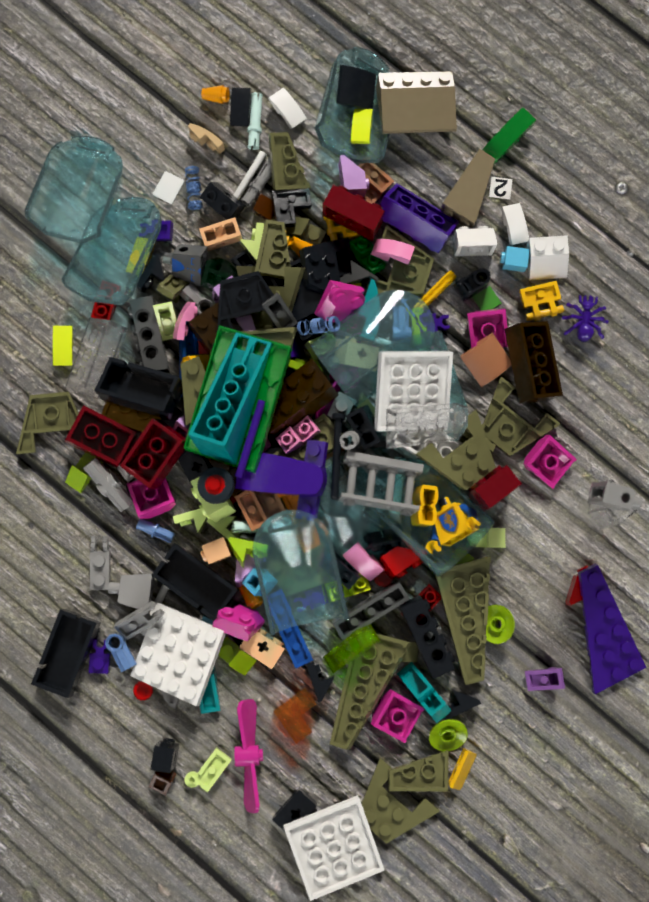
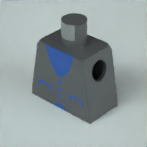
M180 244L173 253H164L163 263L172 265V275L174 277L201 287L207 278L208 247Z

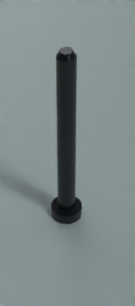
M343 413L332 414V420H334L332 500H338L341 460V443L339 440L342 436V421L345 420V414Z

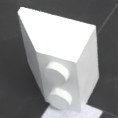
M463 226L455 230V256H492L497 246L494 228L479 226L477 229H470V227Z
M568 235L529 238L526 243V249H530L528 259L529 281L567 278L569 262Z

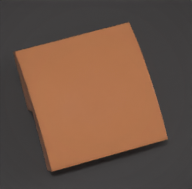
M366 157L358 166L365 171V177L369 179V190H366L364 198L366 199L365 201L372 204L380 200L393 185L394 180Z
M493 333L476 343L475 347L460 355L481 388L511 366L510 357Z
M246 490L234 496L252 532L288 515L281 498L277 494Z

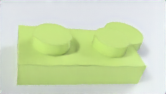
M216 747L198 773L191 771L186 774L185 784L190 788L200 785L208 793L232 758Z

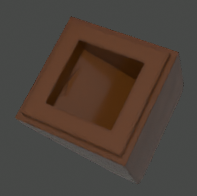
M260 194L253 208V213L264 219L271 220L274 215L273 201Z
M155 771L149 788L166 796L176 776V772L165 773Z

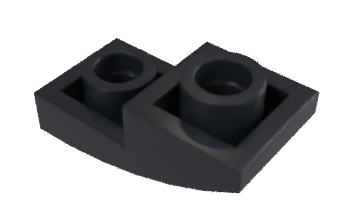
M232 88L230 126H249L251 88Z

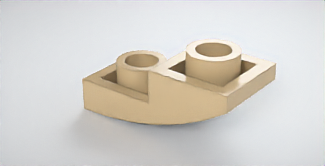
M190 123L188 125L190 132L188 135L195 143L198 141L201 146L206 143L212 151L216 150L219 154L225 150L224 143L213 133L195 124Z

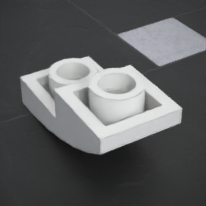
M284 88L268 98L277 114L282 115L290 129L307 119L296 101Z
M520 203L501 207L504 226H507L509 245L527 242L529 234Z

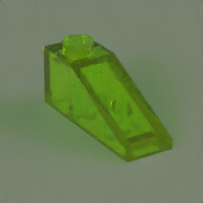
M371 624L354 631L323 658L332 673H336L370 650L381 640Z

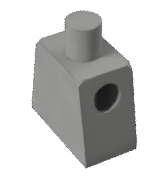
M339 391V396L334 399L327 417L334 424L332 420L333 413L345 414V420L342 421L343 431L347 422L346 415L352 412L357 399Z
M605 481L592 483L587 503L618 511H630L632 508L640 509L642 498L635 496L636 492L634 489Z
M152 574L121 575L120 583L109 582L108 594H117L118 603L136 609L143 608L148 602L152 601L155 578Z

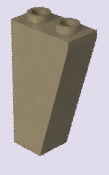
M479 149L442 204L441 210H443V213L450 218L454 217L459 220L462 226L473 229L494 165V157Z

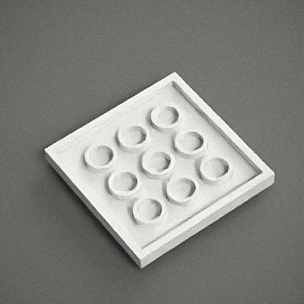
M379 351L374 420L375 431L448 429L453 352Z
M157 602L154 612L162 609L165 613L152 626L148 627L136 659L137 664L134 665L130 676L194 706H200L226 633L223 630L212 627V624Z
M358 795L283 825L310 901L384 871Z

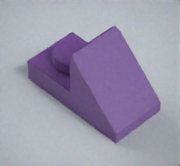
M551 667L525 671L528 691L565 688L562 668Z

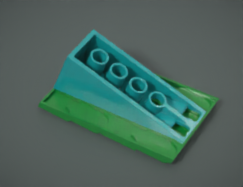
M219 325L184 449L238 467L258 399L263 400L266 403L245 468L249 472L256 473L283 385V379L291 358V346Z

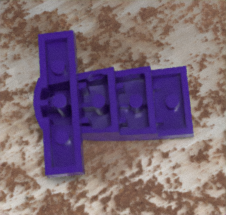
M307 440L304 461L262 453L256 473L245 470L243 478L237 477L235 489L280 495H299L296 518L317 521L320 496H322L327 484L325 463L328 442Z

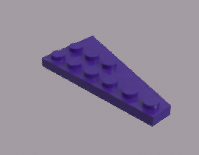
M595 563L578 572L580 593L583 600L582 609L586 625L585 634L591 667L592 692L597 694L645 669L646 665L603 574Z

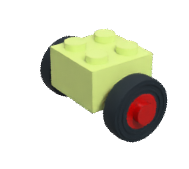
M217 467L210 468L204 471L200 477L190 481L193 486L191 492L195 499H198L201 503L199 506L200 510L209 520L212 519L217 523L241 511L236 499L232 497L234 480L226 470Z

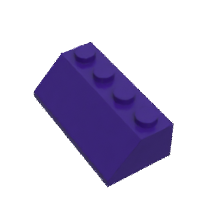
M397 183L384 195L380 206L385 211L384 222L390 223L398 231L408 234L414 241L421 242L429 250L438 254L459 224V221L455 218L445 215L442 210Z

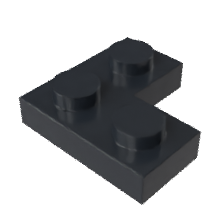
M309 189L272 191L275 221L284 222L285 227H295L294 210L311 209L312 203Z

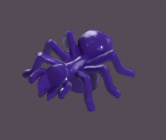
M579 295V303L584 311L577 305L566 304L567 307L576 309L582 316L574 314L562 316L563 320L578 319L576 324L563 333L564 336L577 328L578 339L581 342H587L594 335L595 328L600 338H604L601 328L594 321H602L606 324L609 321L605 320L604 317L592 316L606 310V307L603 306L593 312L590 311L598 303L597 296L593 303L594 299L591 295L588 301L585 295L583 302L582 296Z

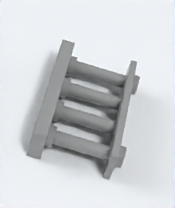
M352 451L345 453L342 464H347L349 467L347 491L340 494L338 501L343 502L347 506L357 504L397 511L405 516H412L419 510L420 506L412 505L414 478L419 477L423 473L424 464ZM364 467L368 470L366 496L354 495L357 468ZM379 470L386 471L388 474L385 500L373 498L376 472ZM403 474L407 477L404 503L393 501L395 475Z

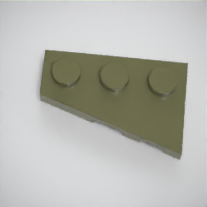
M269 133L273 191L311 189L309 182L305 178L303 167L300 166L296 156L297 153L289 133Z
M265 220L255 272L259 271L261 276L284 279L285 267H291L284 222Z
M199 356L181 363L186 426L191 424L206 372Z
M446 750L389 769L388 790L448 792L449 751Z

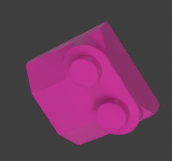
M330 280L314 314L324 320L326 317L337 316L340 324H344L349 320L353 312L364 304L365 296L363 294L365 290L361 286Z
M505 308L467 313L471 348L475 347L478 341L491 333L495 335L502 347H508L504 330L508 328Z
M546 435L527 454L523 464L527 470L533 472L545 484L554 489L557 482L577 459L551 435Z
M166 478L158 489H150L139 480L127 483L140 519L153 518L170 511L176 505Z
M239 604L230 608L224 607L220 609L217 613V618L213 621L212 627L248 642L264 625L265 620L257 610Z
M390 689L383 695L372 715L371 724L406 743L409 734L425 708Z

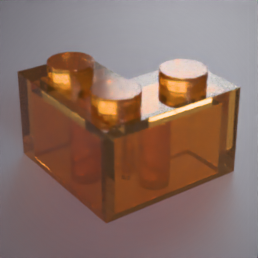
M306 686L273 710L296 744L313 731L303 714L314 707L317 701Z

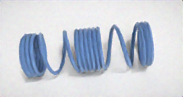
M186 167L185 176L198 173L199 167ZM200 177L189 178L186 181L187 193L191 194L190 196L201 195V193H198L201 191V183L199 181L188 182L191 179L198 180ZM199 200L188 203L190 210H199L203 207L202 201Z
M337 316L326 317L325 321L323 318H314L311 322L307 319L305 321L300 320L297 324V330L302 336L308 333L337 332L340 328V321ZM333 318H334L335 323H336L335 329H334L333 326H332V320H333ZM301 322L304 323V327H305V333H304V334L302 333V331H301V329H300V324H301Z

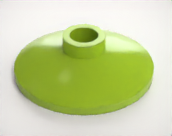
M502 605L488 606L486 640L493 644L505 643L514 633V617Z
M457 720L441 721L434 725L429 732L431 746L439 751L456 750L466 742L468 737L466 726Z

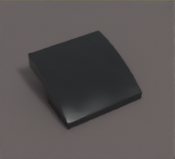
M340 65L336 103L348 108L373 109L376 74L356 67Z
M303 277L291 312L297 322L309 316H314L315 310L323 294L305 287Z

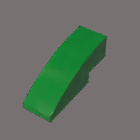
M522 107L482 150L495 158V164L534 126L536 119Z

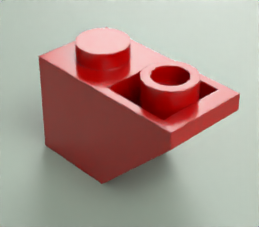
M397 546L381 556L378 561L385 568V572L391 580L395 577L400 579L408 573L406 570L410 567L415 569L420 566L426 554L422 551Z

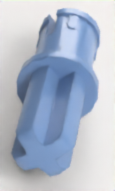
M139 519L136 529L150 534L152 538L155 536L168 543H171L175 536L174 532L160 527V524H154L145 519Z

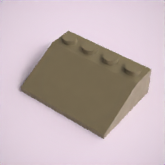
M452 71L378 73L376 94L382 134L453 132L457 130L455 84Z

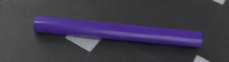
M259 399L257 401L236 470V477L243 478L266 401Z

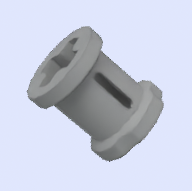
M351 430L342 434L339 440L341 447L345 450L355 448L360 442L358 433ZM352 436V441L354 443H351L349 445L347 444L348 440L345 438Z

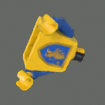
M443 497L438 500L441 510L437 512L431 541L426 544L428 552L431 555L434 550L440 552V544L450 547L479 530L481 522L478 521L477 511L466 504L457 502L451 504L449 497Z

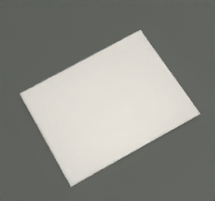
M165 171L152 195L172 205L185 180Z

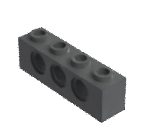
M150 295L129 300L131 305L128 307L129 316L134 319L132 331L134 336L138 338L136 349L137 353L142 356V361H139L140 366L165 373L170 372L164 341H162L153 305H156L154 298ZM142 315L149 316L146 322H140ZM146 333H152L153 336L150 340H144ZM156 351L157 354L155 358L149 359L147 357L148 353Z
M396 580L331 622L341 639L345 640L410 600L400 582Z

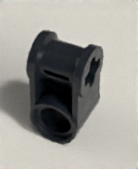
M479 268L457 281L453 286L463 296L462 300L466 301L488 285L491 275L487 269ZM478 275L485 276L486 281L479 282L476 277Z

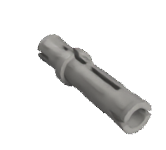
M270 156L255 180L249 184L248 191L241 199V202L248 207H251L258 195L263 192L264 185L272 175Z

